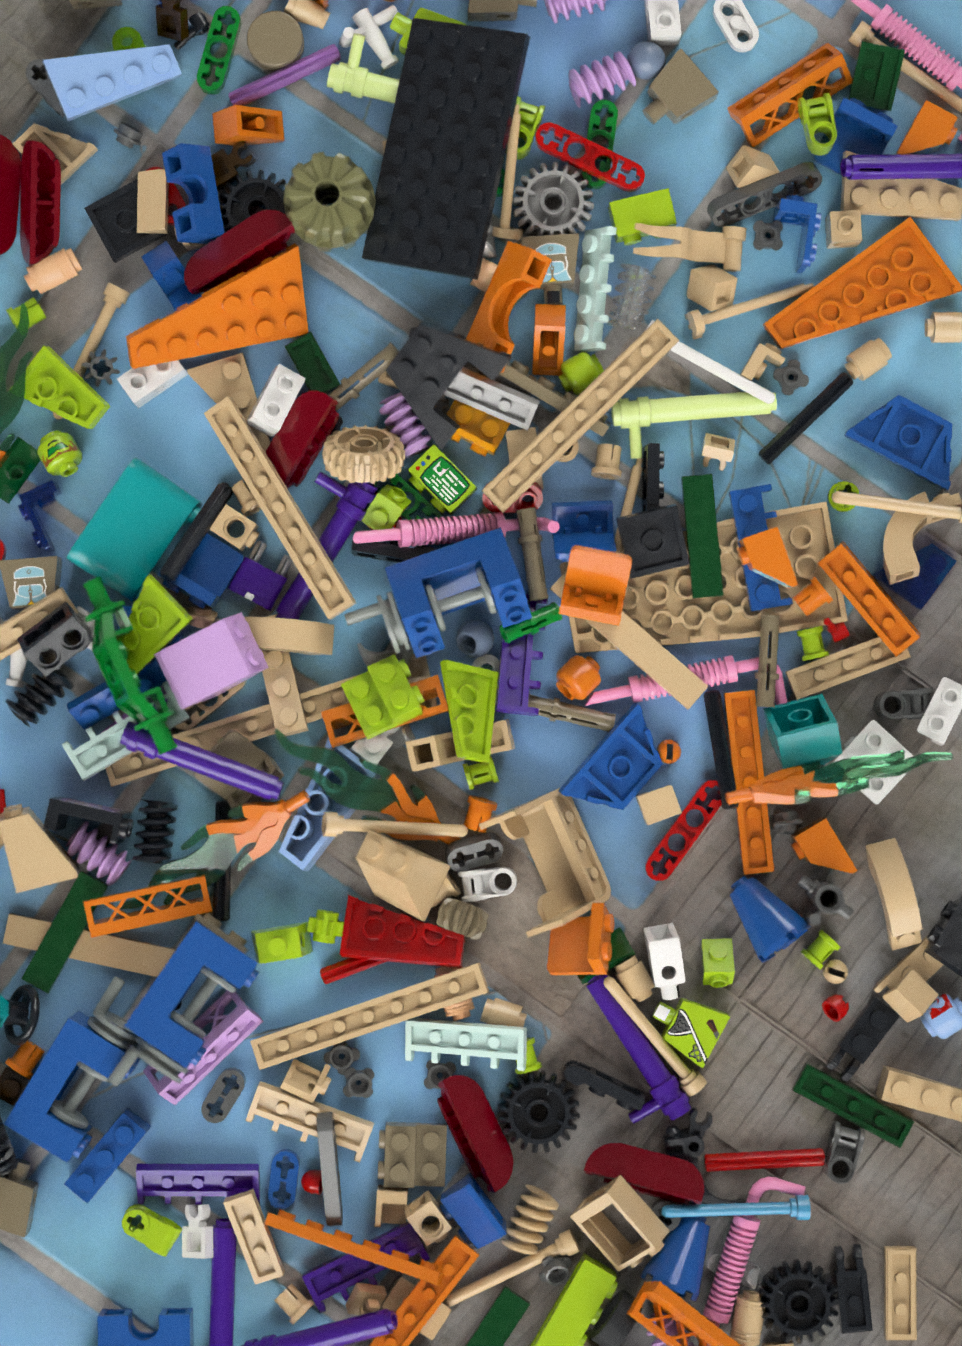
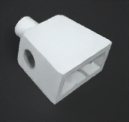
M669 923L643 928L653 983L655 987H660L662 999H676L680 997L678 984L685 982L680 940L674 924Z

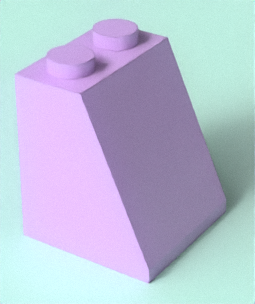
M242 612L223 618L154 654L181 710L219 696L269 668L264 659L263 652L258 647Z

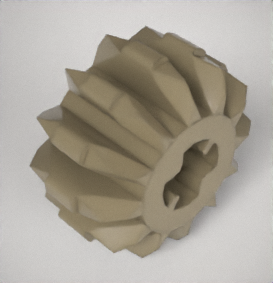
M447 898L444 899L439 907L436 924L441 928L464 935L465 938L479 940L486 930L489 915L481 908L456 899Z

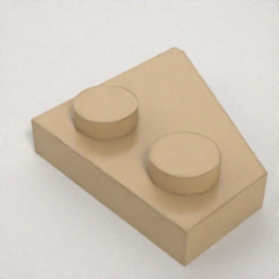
M36 123L30 126L13 143L21 154L28 140L45 144L59 160L61 185L98 151L92 143L79 141L71 138L69 135L51 131L47 127Z

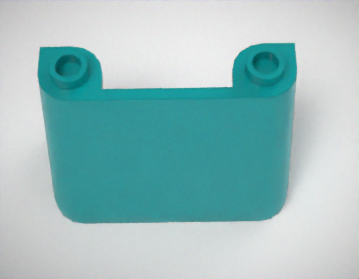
M136 457L128 464L70 549L67 559L95 578L101 577L104 584L130 601L135 602L142 591L147 575L151 573L181 527L187 525L188 522L192 524L201 510L199 507L202 502Z

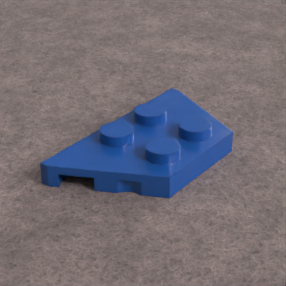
M896 396L844 434L845 437L945 491L949 490L951 486L949 473L952 454L950 448L952 423L903 396Z
M634 703L568 778L558 790L562 795L624 810L663 763L653 744L654 740L650 729L647 728L640 705Z

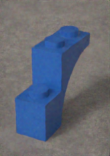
M167 240L141 256L175 311L181 305L189 304L202 297L200 292L194 295L188 290L184 281L185 268Z

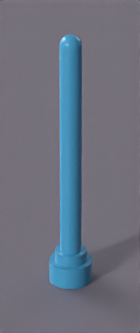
M795 1195V1198H789V1202L665 1205L661 1210L662 1215L666 1218L789 1214L790 1217H796V1220H810L811 1212L808 1195Z

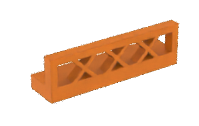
M826 43L727 109L731 118L741 126L748 144L753 148L799 118L798 98L802 97L806 88L816 86L813 97L810 99L823 97V94L827 92L833 96L850 85L852 77L843 54L831 44ZM839 68L842 78L833 84L826 83L829 74ZM785 102L791 103L787 114L782 117L776 116L780 105ZM759 119H765L763 129L753 135L750 125Z
M844 541L839 543L835 549L818 562L820 567L896 657L920 638L921 633Z
M438 675L410 683V686H418L424 701L439 697L441 704L431 708L420 704L423 714L394 728L448 711L447 701ZM350 703L321 712L332 748L366 737L363 730L356 731L361 726ZM353 724L348 734L335 737L333 730Z
M205 875L83 901L91 938L212 912ZM200 883L203 897L186 900L181 896L187 886ZM180 887H181V889L179 890L178 893H175L174 891L171 890V889H175V888H180ZM165 891L175 897L171 904L155 906L150 903L157 892ZM151 894L148 900L141 897L143 895ZM136 898L144 903L141 910L126 913L120 908L126 899ZM120 901L117 907L111 904V902ZM104 904L114 910L110 917L94 920L91 907Z
M660 1281L644 1282L627 1312L628 1315L668 1346H687L686 1337L693 1335L698 1339L699 1346H741ZM646 1298L653 1303L655 1317L646 1318L639 1312ZM672 1318L675 1320L678 1335L669 1336L666 1333L663 1319Z

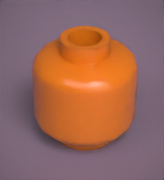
M579 655L572 656L557 671L556 687L569 700H584L601 682L598 672L600 666L589 656L586 658Z

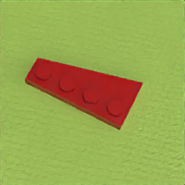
M348 895L340 955L341 957L462 968L466 938L459 933L415 920L402 913L398 914L386 910L382 906L373 903L369 904Z

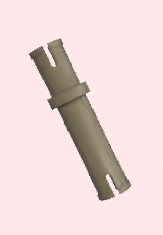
M391 342L348 379L344 377L340 380L341 384L329 394L338 401L336 411L352 398L356 400L360 396L359 392L386 371L399 353V350ZM381 360H384V362L379 367H377L367 377H364V374H366ZM357 380L360 381L343 397H340V394L343 393L347 388H349L353 383H355Z
M536 508L520 509L516 511L520 529L518 544L522 546L529 601L548 599L540 544L543 539L542 535H539Z
M761 615L758 673H755V679H758L755 706L775 707L776 680H779V674H776L780 619L778 615Z
M529 694L528 707L538 708L539 715L549 718V721H566L607 732L614 727L616 718L614 713L560 702V699L555 697L552 700Z

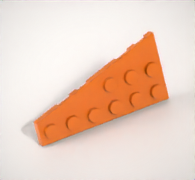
M910 216L766 321L763 327L781 350L962 292V286Z
M295 243L288 246L286 251L277 256L268 257L261 261L262 264L248 272L239 273L201 294L202 297L189 304L185 303L170 315L162 319L158 318L127 335L126 342L130 366L136 369L309 333L299 246Z

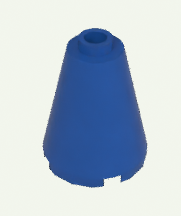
M743 876L731 886L733 892L730 894V898L761 963H765L776 956L775 951L778 952L786 949L811 927L804 918L756 878L747 879L746 876Z
M681 1217L679 1225L670 1231L663 1240L665 1244L663 1248L652 1256L644 1267L640 1278L646 1280L647 1275L652 1276V1281L662 1282L675 1294L683 1298L686 1292L692 1294L691 1301L697 1302L710 1226L705 1224L707 1218Z

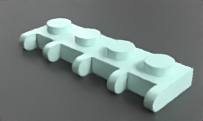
M607 226L587 230L584 234L582 241V267L579 272L580 290L576 305L578 311L577 323L574 331V351L577 352L606 350V343L602 342L603 325L608 323L609 316L604 314L606 293L611 292L612 287L607 284L609 263L614 262V255L610 254L611 236L616 235V227Z
M168 681L162 683L164 690L167 692L164 698L168 699L167 706L169 711L174 709L175 712L166 721L170 730L190 717L185 709L181 710ZM116 711L112 714L117 722L116 725L99 735H96L93 728L89 727L86 729V732L91 740L74 750L68 741L62 744L82 780L89 779L132 753V751L126 749L125 745L120 744L127 723L129 721L136 723L135 719L129 716L123 720L120 713Z
M421 1018L406 1020V1061H413L414 1051L431 1052V1061L439 1064L441 1053L461 1055L462 1066H469L470 1056L489 1057L490 1066L494 1069H498L500 1058L517 1060L518 1071H525L527 1027Z

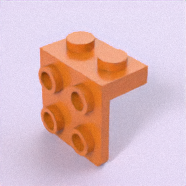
M579 545L573 546L570 552L559 614L619 626L632 557Z
M592 903L591 916L577 917L565 925L551 929L547 970L551 975H607L608 962L612 958L610 939L611 932L614 931V916L609 913L605 903Z

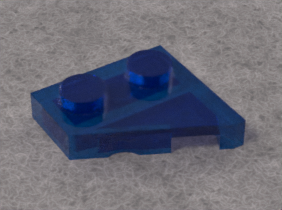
M933 543L915 552L920 565L919 576L889 585L883 568L875 572L873 577L916 609L922 610L957 562Z

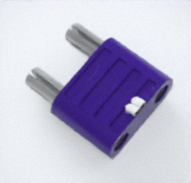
M258 540L249 558L244 557L228 589L271 611L287 581L285 575L293 560L288 555H284L275 572L258 564L267 546L264 542L262 543V541Z

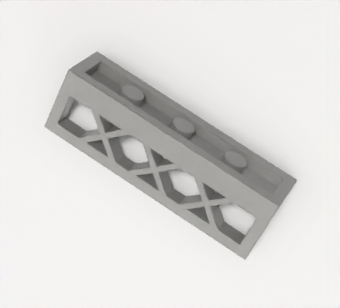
M466 368L462 369L444 393L447 397L527 431L540 403V400Z

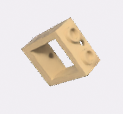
M621 1175L584 1198L570 1215L618 1272L629 1265L631 1268L636 1267L647 1254L651 1257L657 1254L665 1245L662 1240L670 1231ZM613 1204L641 1235L642 1239L631 1245L601 1210Z

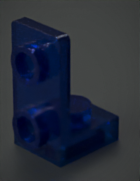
M53 480L19 495L22 504L18 505L25 521L30 520L35 529L31 534L39 549L44 548L47 552H52L55 548L35 506L39 505L40 508L47 507L57 501L56 496L62 494L58 484Z

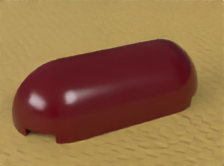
M0 135V255L11 248L16 237L21 183L20 155L13 143L3 135Z
M28 140L25 143L21 159L20 243L24 260L29 265L37 264L43 258L49 256L53 249L57 247L60 237V163L45 144L34 140Z
M278 210L257 212L199 249L189 259L185 268L184 281L188 290L194 295L199 294V292H207L239 273H246L262 264L261 261L268 257H275L286 251L288 247L286 242L289 240L291 233H295L294 226L287 215Z
M308 391L295 400L279 432L275 434L265 452L287 489L292 484L296 487L300 485L324 446L327 436L331 434L338 421L339 414L336 412L338 401L324 392Z
M464 1075L450 1076L438 1083V1086L441 1088V1097L437 1099L439 1108L472 1176L475 1179L480 1177L488 1184V1191L496 1192L507 1184L512 1175V1151L480 1085Z
M608 1143L593 1151L585 1164L584 1172L586 1174L604 1177L603 1183L606 1184L621 1175L637 1193L683 1205H688L689 1200L701 1205L703 1200L704 1181L701 1173L692 1163L680 1158L623 1143Z

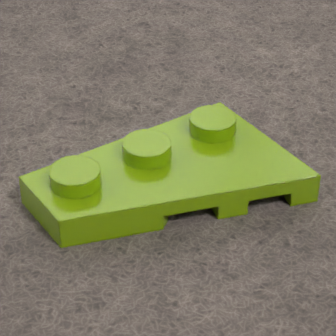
M45 345L8 391L87 429H93L111 407L50 346Z
M151 574L147 575L142 591L131 608L132 612L128 619L134 630L117 639V642H122L128 654L126 662L130 671L134 670L137 675L155 658L154 654L163 650L193 620L189 613Z
M450 660L440 661L456 757L481 763L489 762L499 672Z

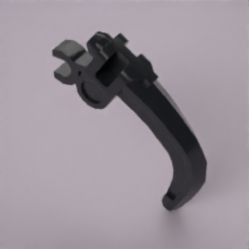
M693 1107L689 1112L688 1119L690 1123L688 1128L680 1130L676 1125L668 1126L665 1135H663L667 1155L692 1163L700 1172L697 1157L704 1152L703 1136L712 1124V1114L707 1112L705 1120L697 1122L695 1118L698 1111L697 1108ZM704 1182V1196L701 1204L746 1203L744 1199L718 1198L708 1191ZM689 1200V1204H696L694 1201Z

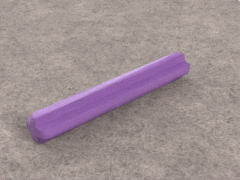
M331 44L228 94L232 106H245L313 74L332 63L340 61V52L335 44Z

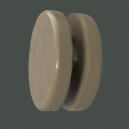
M268 11L256 17L251 23L247 32V45L256 64L265 70L274 72L300 60L304 51V37L300 25L291 15L282 11Z

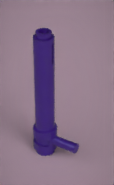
M962 153L848 155L847 158L841 160L840 171L841 175L847 177L848 180H962Z
M319 472L314 482L340 497L336 504L337 510L318 539L333 563L357 522L363 520L366 514L365 509L376 497L375 492L378 487L370 482L363 484L360 482L349 483L346 487L324 473ZM300 572L277 607L276 611L278 613L276 618L299 620L311 600L313 593Z
M129 721L123 731L120 744L125 745L127 750L134 753L137 751L143 752L144 756L150 759H162L268 800L272 798L278 800L284 782L279 781V777L176 738L173 739L178 747L159 755L149 729L145 730L144 728L135 731L134 726L140 724L139 722Z
M594 976L587 982L586 987L650 1086L649 1092L653 1097L652 1100L643 1104L640 1111L635 1109L628 1113L630 1120L633 1124H636L661 1109L664 1116L668 1115L671 1120L681 1117L692 1108L689 1104L690 1098L684 1091L680 1090L678 1087L680 1082L674 1074H670L649 1039L604 986L603 981L609 976Z
M229 1218L216 1219V1225H213L209 1346H233L237 1237Z
M382 1309L280 1336L275 1334L262 1337L260 1341L256 1338L247 1340L241 1346H343L391 1334L394 1329L398 1328V1319L393 1310Z

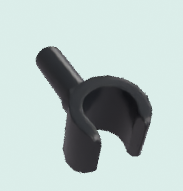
M201 12L195 13L189 18L192 26L188 30L189 38L182 42L177 41L173 45L178 51L196 35H202L209 30L207 18Z

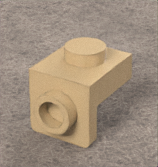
M293 1059L280 1088L313 1104L318 1093L324 1095L331 1082V1078L327 1077L331 1066L325 1064L322 1071H319Z

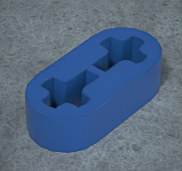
M290 1149L278 1151L271 1163L268 1199L271 1205L278 1209L290 1207L294 1203L297 1194L300 1160L297 1153ZM284 1156H288L289 1162L294 1163V1166L289 1167L287 1176H282L283 1168L281 1165H277V1161H282ZM281 1182H286L285 1190L287 1193H291V1197H286L284 1202L279 1201V1196L274 1195V1192L279 1191Z

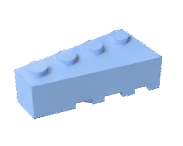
M170 44L43 60V65L67 122L179 78L182 74Z
M329 737L323 754L314 769L315 772L310 784L305 790L310 797V801L299 807L279 850V853L297 867L308 872L335 838L322 835L323 813L337 812L338 815L344 816V819H349L382 776L381 773L352 753L346 746L340 745L332 748Z

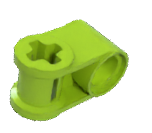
M827 92L823 94V97L807 100L804 97L798 98V112L801 124L803 125L808 150L817 156L828 154L837 138L830 93ZM824 133L828 136L829 142L821 144L815 140L814 135Z
M517 97L516 104H519V114H521L519 137L526 142L523 147L517 150V160L528 156L546 106L541 104L538 107L522 102L520 97Z
M142 1204L130 1206L122 1219V1228L127 1235L141 1242L156 1254L164 1257L168 1255L182 1232V1228L177 1223L159 1215ZM138 1214L142 1217L141 1223L134 1226L131 1224L132 1218H135Z

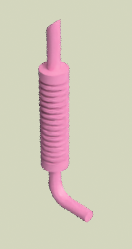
M850 0L874 19L870 26L875 31L880 30L879 34H885V39L889 37L890 43L894 41L893 45L895 47L899 45L898 49L903 48L905 50L904 54L908 52L909 58L913 56L912 60L914 62L918 60V65L922 63V68L925 69L927 67L928 73L932 71L931 75L933 77L937 75V80L942 79L940 83H947L945 87L953 92L957 86L962 89V66H959L960 62L957 61L955 63L954 57L950 59L951 55L949 53L945 55L946 51L944 49L940 51V46L935 47L937 43H930L932 39L929 38L927 40V35L924 34L922 36V31L917 32L918 28H912V23L908 25V20L905 19L903 21L902 15L898 17L899 13L897 11L893 13L894 9L886 4L883 9H880L870 0ZM962 133L958 137L960 142H962Z
M498 512L487 513L486 515L451 516V518L447 516L445 518L439 517V519L434 517L433 519L398 520L396 528L357 531L353 535V541L355 543H370L397 540L399 547L403 548L427 546L428 544L457 543L500 527L504 537H506L507 531H519L520 529L518 519H505L504 514ZM537 517L538 530L556 533L559 530L558 522L545 517Z
M730 655L723 657V660L721 658H717V661L711 659V663L709 660H706L705 664H703V661L699 662V665L697 663H693V666L688 664L687 668L705 684H710V687H714V683L718 686L720 682H722V685L726 684V681L728 683L737 682V674L758 670L759 657L735 662L733 656ZM777 664L776 674H779V680H776L775 703L779 705L788 701L783 673ZM640 674V678L637 675L628 677L629 685L593 692L585 706L630 696L633 703L643 701L642 698L647 701L649 700L648 697L651 700L655 699L654 696L661 698V694L663 697H666L668 692L647 674L645 677L643 674Z
M765 1177L752 1185L748 1192L746 1203H758L762 1194L768 1190H776L793 1196L804 1195L805 1186L777 1177ZM754 1215L733 1216L732 1219L733 1223H731V1229H729V1235H727V1241H725L724 1252L721 1254L722 1258L719 1260L720 1264H718V1269L713 1279V1287L710 1289L711 1293L708 1295L709 1298L703 1311V1315L718 1328L720 1323L728 1324L733 1310L732 1306L735 1304L734 1300H736V1295L742 1282L741 1277L744 1275L743 1271L746 1269L745 1266L751 1253L750 1248L753 1247L752 1242L755 1241L756 1231H758L761 1222Z

